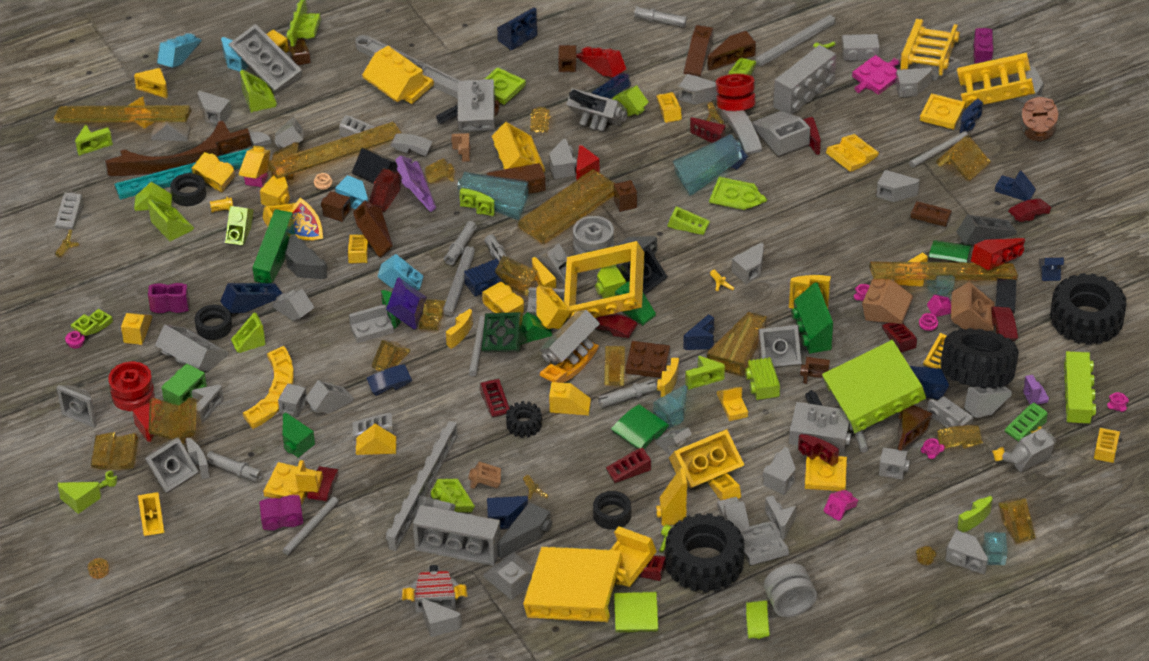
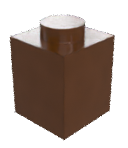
M559 45V72H576V45Z
M631 180L614 184V202L619 212L637 208V191Z
M330 191L321 201L323 216L343 222L351 212L350 197Z

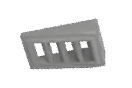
M348 115L344 116L339 125L340 136L374 143L380 133L379 128Z
M64 193L55 228L74 229L84 205L81 194Z
M384 413L352 422L353 439H356V437L366 431V427H371L374 424L393 434L392 414Z

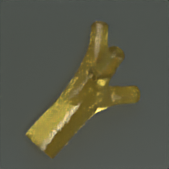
M712 102L708 103L709 115L706 121H710L714 117L718 122L724 124V121L717 114L714 104Z
M69 229L66 238L62 240V244L55 252V255L59 258L62 257L68 248L79 245L78 242L70 241L72 229Z
M530 475L523 477V481L529 488L528 499L532 498L533 492L548 498V494L544 493L538 484H535Z

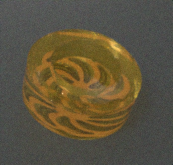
M102 558L90 561L88 564L89 575L95 579L105 577L109 573L108 562Z

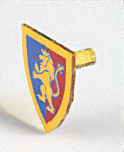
M300 197L289 211L293 213L295 235L302 240L313 241L323 239V228L319 216Z

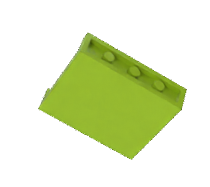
M893 340L822 374L828 391L832 392L849 420L854 433L864 430L926 399L921 383Z

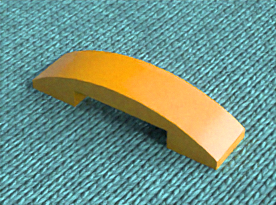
M580 343L588 353L582 357L574 350L573 353L579 358L576 364H573L566 358L557 365H548L540 372L539 376L557 383H564L572 379L589 363L597 352L599 345L593 343V347L587 349Z

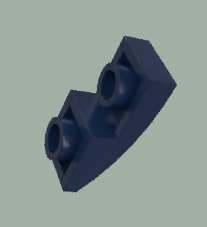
M975 100L963 113L960 133L971 131L975 127V119L980 118L983 112V102L981 100Z
M405 364L382 370L367 377V381L375 396L392 387L397 390L413 381Z

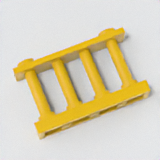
M916 19L901 54V70L908 69L910 64L913 63L939 66V75L942 76L944 70L948 69L949 57L955 42L959 41L960 32H957V24H954L951 32L925 29L923 27V20ZM924 36H930V37L944 38V39H948V41L928 39V38H922V37H924ZM927 45L944 48V50L924 48L918 46ZM923 54V55L937 56V57H941V58H940V59H934V58L920 57V56H914V55Z
M1027 53L957 68L960 85H966V93L961 94L962 101L966 102L965 109L977 99L981 100L983 105L1035 94L1032 78L1026 79L1025 71L1031 70ZM1018 73L1019 81L1009 83L1008 75ZM1001 77L1002 85L991 87L990 79ZM983 81L984 89L974 91L972 83Z

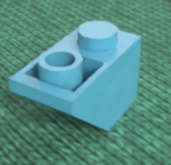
M222 37V50L227 67L239 72L242 69L245 70L249 65L229 46V43L233 40Z
M347 175L335 188L336 193L350 197L351 208L356 209L364 200L368 202L365 187L361 180Z
M397 254L381 264L377 276L391 288H394L396 279L399 277L416 290L420 289L423 275Z

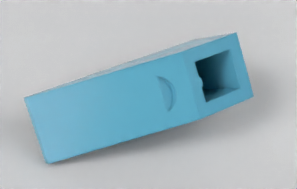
M186 33L184 36H176L174 39H167V41L160 43L157 63L172 68L181 65L199 45L201 39L196 38L194 34Z

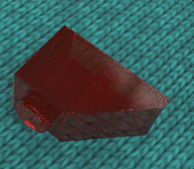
M383 168L375 179L369 203L381 208L382 212H386L401 190L400 173Z

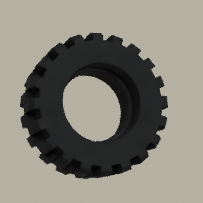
M1081 273L1079 276L1072 275L1069 279L1066 278L1061 281L1053 292L1050 310L1051 323L1059 334H1064L1066 339H1072L1075 343L1080 344V342H1083L1085 345H1091L1092 343L1101 344L1104 340L1107 342L1112 337H1115L1123 327L1127 305L1126 297L1119 286L1116 287V283L1112 280H1107V277H1099L1092 273L1091 275H1086V273ZM1089 306L1096 308L1099 311L1089 312L1081 310L1077 307Z
M959 329L958 331H952L946 336L940 366L947 377H950L953 381H958L960 384L970 385V387H981L982 389L1001 388L1008 385L1014 379L1019 350L1016 344L1011 339L1005 338L1004 335L996 334L992 331H984V329Z
M697 513L693 517L690 515L684 517L683 521L679 520L674 524V527L670 528L665 540L666 569L675 582H680L682 587H689L691 591L695 592L697 590H703V593L709 592V590H714L715 592L721 590L723 586L726 588L731 585V581H736L739 574L742 573L745 552L744 537L741 535L737 526L734 527V523L730 520L726 521L720 515L717 517L713 516L712 513H707V515ZM708 547L719 551L720 554L710 558H700L689 552L696 548Z

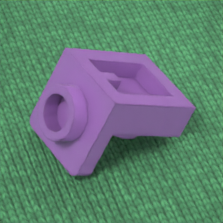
M1033 374L1025 376L1023 393L1029 404L1047 403L1049 398Z

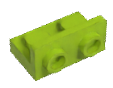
M437 479L430 493L433 499L455 504L454 512L473 511L475 506L458 479Z

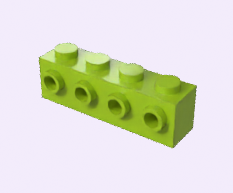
M1066 351L1064 360L1066 422L1091 424V418L1096 414V404H1092V401H1095V389H1092L1094 387V375H1091L1094 361H1090V352Z

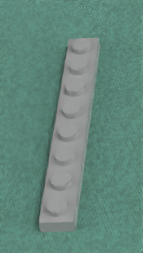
M449 421L447 426L441 430L440 439L434 443L433 452L430 456H427L423 470L419 471L415 485L411 486L407 499H404L400 513L396 514L392 528L388 529L386 540H388L390 550L397 551L415 517L419 496L426 497L458 437L456 422Z

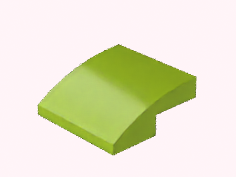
M656 592L614 593L615 632L658 631Z

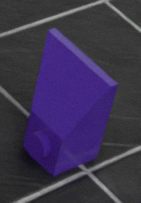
M399 277L396 279L386 310L415 330L417 329L427 297Z

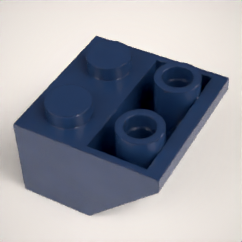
M533 7L498 26V41L508 49L513 50L536 37L537 9Z

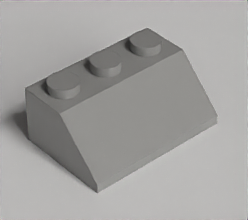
M164 324L155 346L161 348L163 354L176 357L175 360L181 364L187 363L201 371L208 372L229 353L185 327Z

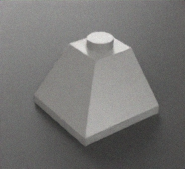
M58 385L57 392L62 415L95 428L97 424L90 393L85 389L75 386Z
M179 437L167 441L145 457L146 462L165 493L199 472Z
M513 552L484 573L483 577L513 600L529 587L534 568Z

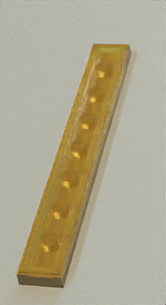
M190 105L60 106L54 116V120L56 123L187 122L192 109Z
M390 122L268 162V168L275 178L279 179L360 152L361 148L369 149L391 142L396 134L402 132L394 122Z
M870 261L869 264L873 279L997 281V278L1017 281L1018 278L1013 263H1004L991 270H987L975 263Z

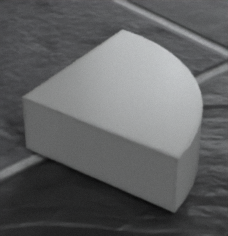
M250 132L253 147L271 144V138L262 132Z

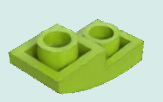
M460 189V206L476 208V214L495 215L494 199L474 190Z
M97 309L89 317L83 314L71 324V328L87 336L109 326L113 322V318L104 311Z
M988 496L973 502L972 510L965 511L959 515L958 530L963 533L967 532L984 521L991 512L993 498Z
M767 600L746 603L748 638L761 639L765 636H770Z

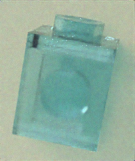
M952 275L936 276L934 280H927L926 288L935 295H952L955 277Z

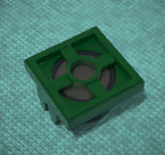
M521 312L485 313L482 351L484 353L519 352L520 343H525L527 340L523 336V334H527L526 327L522 325L523 314Z

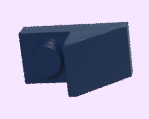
M1020 170L1015 179L1001 175L994 192L1027 201L1031 200L1036 192V188Z
M1064 257L1039 259L1043 281L1061 280V265H1064Z
M708 314L684 334L683 349L707 350L714 348V336L712 335L715 330L714 317Z

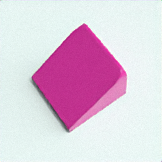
M268 173L258 178L244 176L245 185L263 187Z
M933 295L927 303L931 314H934L936 317L951 314V301L948 297Z

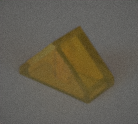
M382 340L372 362V368L382 371L397 366L410 353V349L395 341Z

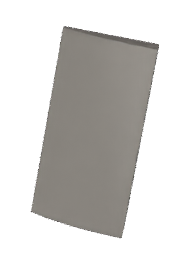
M256 24L229 43V46L275 92L288 87L302 77V70Z

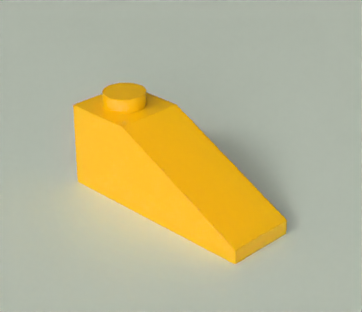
M685 468L679 469L661 494L659 506H656L657 518H661L662 526L666 524L674 525L679 520L683 521V518L686 517L687 480Z

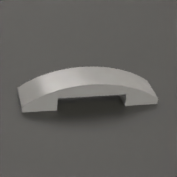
M718 108L723 120L729 122L737 135L739 145L747 155L761 152V143L746 113L743 110L726 111Z

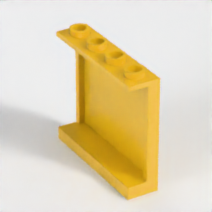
M541 547L523 603L527 618L608 622L610 617L608 604L618 569L625 566L622 552L619 550Z

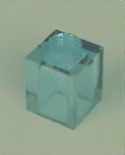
M984 533L983 551L988 558L987 565L1006 564V533Z

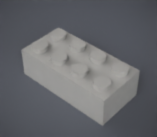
M819 45L777 77L774 84L773 107L793 114L799 111L807 102H810L818 93H821L827 86L831 85L835 81L836 53Z
M420 505L413 522L416 551L495 566L498 557L497 543L501 539L500 520Z

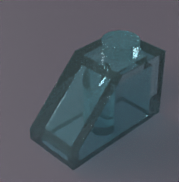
M686 385L653 402V414L669 424L667 429L684 421L688 388Z

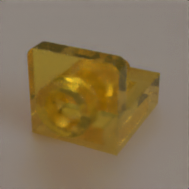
M444 158L425 167L427 180L430 184L446 176L451 182L455 180L453 174L455 169Z

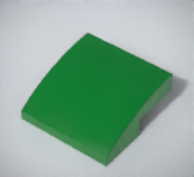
M934 240L929 257L967 263L971 246Z
M638 404L623 415L611 430L636 449L642 447L645 449L653 439L656 440L669 427V424Z

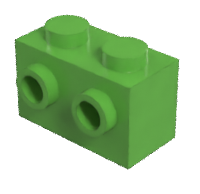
M186 363L161 387L163 400L182 410L193 400L192 390L207 387L205 373Z

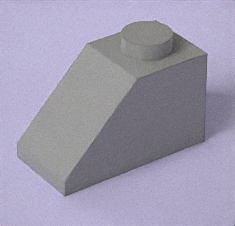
M932 68L897 70L895 84L898 96L911 97L921 93L931 84Z
M292 117L275 133L276 139L274 141L280 149L283 148L286 152L303 140L304 130L295 117Z
M320 380L316 382L305 398L313 411L328 414L354 400L344 387Z
M1006 386L995 389L968 387L964 408L976 418L992 415L1012 395V391Z

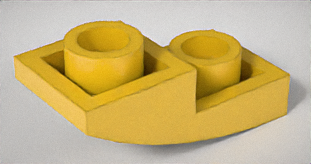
M471 309L459 314L455 318L456 325L446 331V345L451 349L458 345L471 330L473 325Z
M671 357V365H667V370L662 371V379H658L657 391H661V399H665L675 387L679 373V358Z

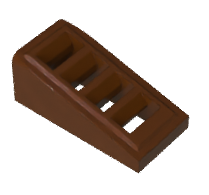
M304 39L297 40L295 46H291L290 41L288 42L291 59L297 66L311 63L310 53Z

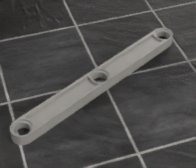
M366 35L358 36L355 40L356 49L370 57H373L374 53L388 46ZM394 49L421 68L423 75L433 79L434 85L432 87L458 99V81L460 80Z

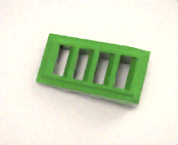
M1032 403L1005 429V432L1019 442L1022 438L1030 435L1031 431H1035L1038 429L1037 427L1043 426L1047 421L1048 413L1037 404Z

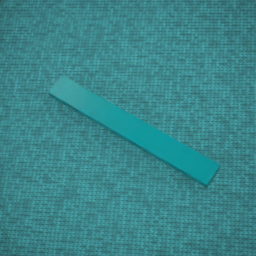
M251 148L218 156L217 158L223 163L231 164L234 170L240 169L246 152ZM195 163L115 183L118 197L121 200L136 196L151 181L161 188L170 187L172 180L178 175L192 173V167Z

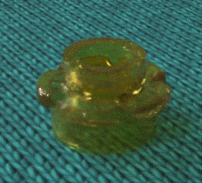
M923 546L916 550L917 561L923 565L931 564L934 557H936L935 550L929 546Z

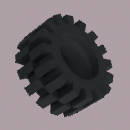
M521 401L520 405L516 402L514 403L515 407L511 405L506 411V425L509 433L512 434L514 432L515 437L519 434L520 438H524V435H527V438L530 437V434L536 435V431L539 432L540 427L542 428L541 409L537 408L535 403L531 406L529 401L527 404ZM520 418H529L530 420H529V421H519L518 419H520Z

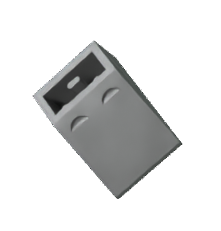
M779 111L751 122L755 131L778 156L809 144L810 127L801 117Z

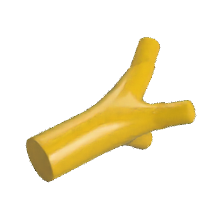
M716 270L710 272V275L716 281L715 291H719L720 285L732 291L734 290V287L725 281L726 277H722Z

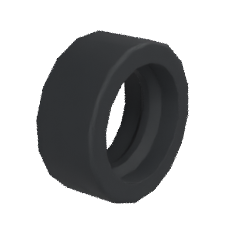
M184 173L178 175L170 184L172 199L178 205L194 206L202 202L206 197L205 181L198 174ZM192 186L198 188L191 193L179 192V190L185 187Z
M207 305L201 308L195 315L197 333L207 340L221 339L227 336L232 329L230 311L224 306ZM212 318L224 320L217 326H206L203 324Z
M606 491L598 495L593 502V519L596 524L608 530H616L618 527L623 528L631 519L630 499L618 491ZM608 505H617L623 508L624 511L621 514L609 516L602 513L600 509Z

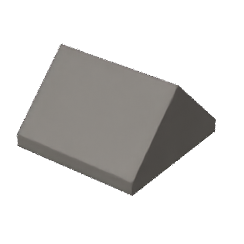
M798 325L759 329L758 351L760 359L770 357L774 367L802 364Z

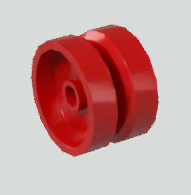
M728 74L717 78L715 81L718 93L716 96L718 108L726 111H742L750 109L756 104V96L753 92L755 89L754 77L747 74Z
M131 361L119 364L111 370L108 376L112 402L117 408L124 411H132L153 401L155 397L152 374L148 366L140 362Z

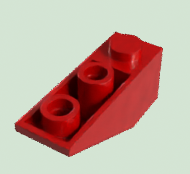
M588 46L576 55L579 60L602 76L615 77L627 70L620 50H612V48L602 49L601 47L591 48Z
M1025 239L983 240L974 244L971 262L991 270L1022 256Z

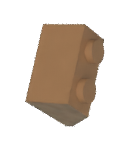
M873 278L862 302L865 320L902 324L913 296L891 279Z
M968 282L952 292L951 320L964 330L973 328L975 330L993 331L991 307H994V302L971 282Z

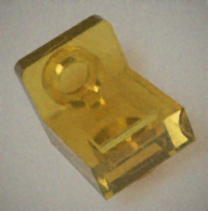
M537 107L531 110V132L549 131L550 110H547L545 107Z

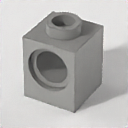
M287 383L278 399L279 412L281 414L286 412L298 418L307 403L305 399L307 397L306 388Z
M883 448L879 476L903 480L904 472L909 471L910 460H906L907 451Z

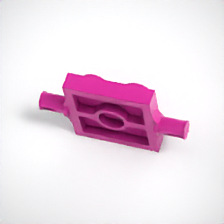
M875 55L852 72V77L860 83L855 86V91L860 93L867 88L878 95L896 82L897 69L894 67L899 64L898 59L894 58L888 63Z

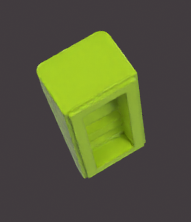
M739 58L729 71V74H747L751 76L756 66V61Z
M676 206L667 227L704 235L710 221Z

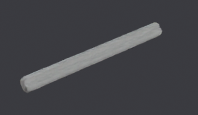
M828 15L755 58L756 64L763 66L835 23V17Z

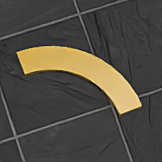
M284 346L267 353V358L274 370V379L268 395L255 406L243 412L244 419L252 429L262 425L279 411L278 399L287 383L293 385L294 370L292 360Z

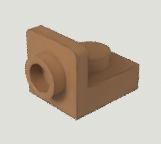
M469 133L452 134V149L458 150L459 154H462L463 162H469L471 148Z
M478 462L475 468H472L469 472L470 488L475 489L478 483L498 488L501 484V468Z

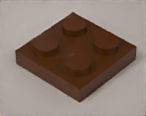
M632 341L625 374L662 378V371H666L670 345Z

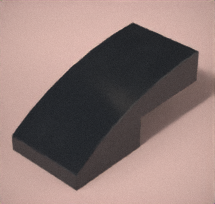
M997 278L996 307H1009L1015 313L1016 280Z

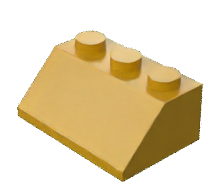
M386 46L374 53L362 74L365 80L396 102L424 86L423 70L390 46Z
M505 122L492 135L494 146L499 153L498 157L504 166L503 169L540 163L543 172L546 171L531 135L508 122Z
M727 429L678 449L669 457L676 474L680 468H685L687 485L690 488L744 466Z

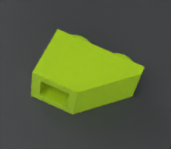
M230 206L225 243L245 244L252 226L254 209Z

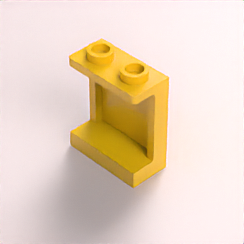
M618 527L614 532L617 541L610 550L622 552L625 566L619 567L615 584L630 587L657 551L652 538Z

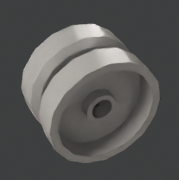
M588 216L578 220L573 226V251L575 255L613 247L614 227L612 223L600 216Z
M787 564L776 568L764 581V589L775 613L779 616L791 617L799 615L812 607L816 601V590L805 567L800 564Z

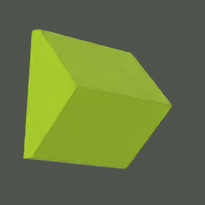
M242 69L240 71L242 91L250 112L276 107L277 103L270 86L264 80Z
M153 200L148 201L151 222L169 241H173L193 231L194 227L175 207Z

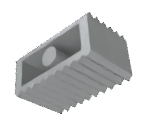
M877 34L842 35L841 47L844 61L869 60L875 55L879 57Z

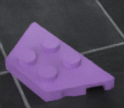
M402 155L395 159L398 165L397 170L402 176L401 181L403 185L409 188L430 212L436 209L419 162L414 161L411 163L412 160Z

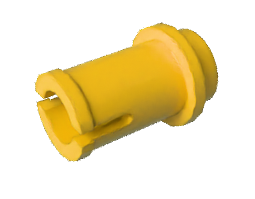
M227 196L226 199L210 201L212 213L222 210L229 211L230 206H233L232 198Z

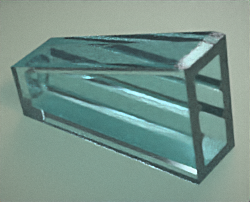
M731 134L673 160L675 173L690 196L695 194L742 158L740 152L742 145Z
M464 172L462 179H459L457 184L458 190L461 188L470 189L491 197L495 200L496 212L516 220L520 219L529 196L528 182Z

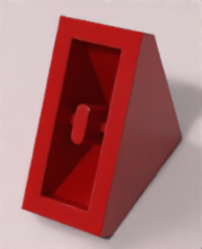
M580 145L576 168L577 184L600 172V159Z
M159 399L132 410L135 425L149 442L152 441L163 416L162 402Z

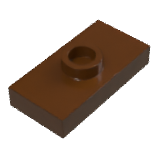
M916 201L910 218L946 227L952 215V210Z

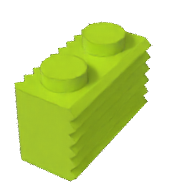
M771 358L749 360L748 368H745V376L747 380H750V392L755 394L756 400L780 397V384Z

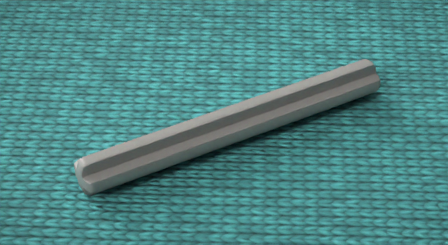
M466 246L443 308L445 316H452L454 314L465 282L464 271L470 268L475 254L474 247Z

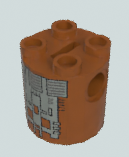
M1036 97L1025 103L1022 109L1021 128L1027 138L1033 141H1044L1053 136L1058 120V110L1054 101L1045 97Z

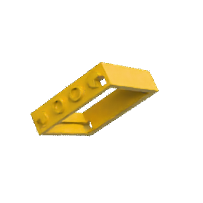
M637 241L567 257L564 303L572 311L568 319L576 312L587 310L594 318L642 307L644 251ZM631 261L629 293L576 305L578 273Z

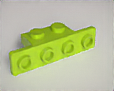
M300 0L297 3V11L294 12V19L290 22V30H287V39L290 40L291 46H295L298 38H315L321 21L320 14H306V0Z

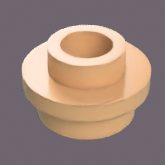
M320 173L314 179V186L317 189L325 190L332 185V179L326 173Z

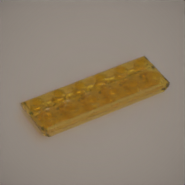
M592 169L521 218L517 227L542 244H545L614 196V184L616 183Z

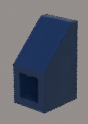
M528 496L487 498L488 518L500 520V529H509L528 505Z

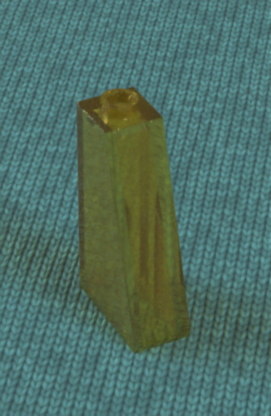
M747 312L707 352V358L723 363L725 365V372L744 377L745 368H748V361L752 360L758 348L759 329L766 328L767 316Z

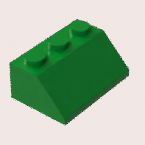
M813 283L794 300V308L791 309L793 320L796 319V325H798V333L802 334V344L804 347H807L809 354L831 350L833 335L832 318L818 283Z

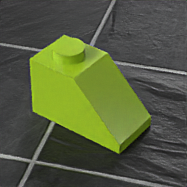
M637 85L618 93L612 98V100L618 101L627 109V116L639 115L645 110L644 106L649 103Z
M611 265L600 269L595 288L603 299L615 296V291L624 285L626 281L617 266Z

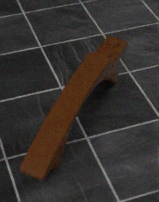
M222 120L217 123L213 133L204 142L195 148L179 154L144 156L132 153L126 149L121 150V156L105 160L107 175L131 176L153 174L195 163L204 152L218 157L219 155L251 146L250 132L246 128L230 133Z

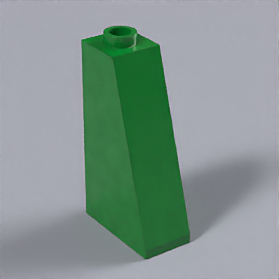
M274 210L252 267L255 282L273 283L286 259V250L290 236L295 234L292 212Z

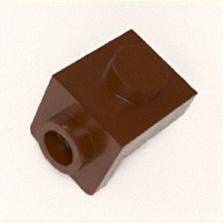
M806 357V363L801 365L800 376H804L803 384H807L808 377L823 378L822 374L829 371L830 360Z

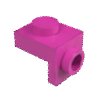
M846 490L831 493L824 512L840 521L845 511L856 507L859 500Z

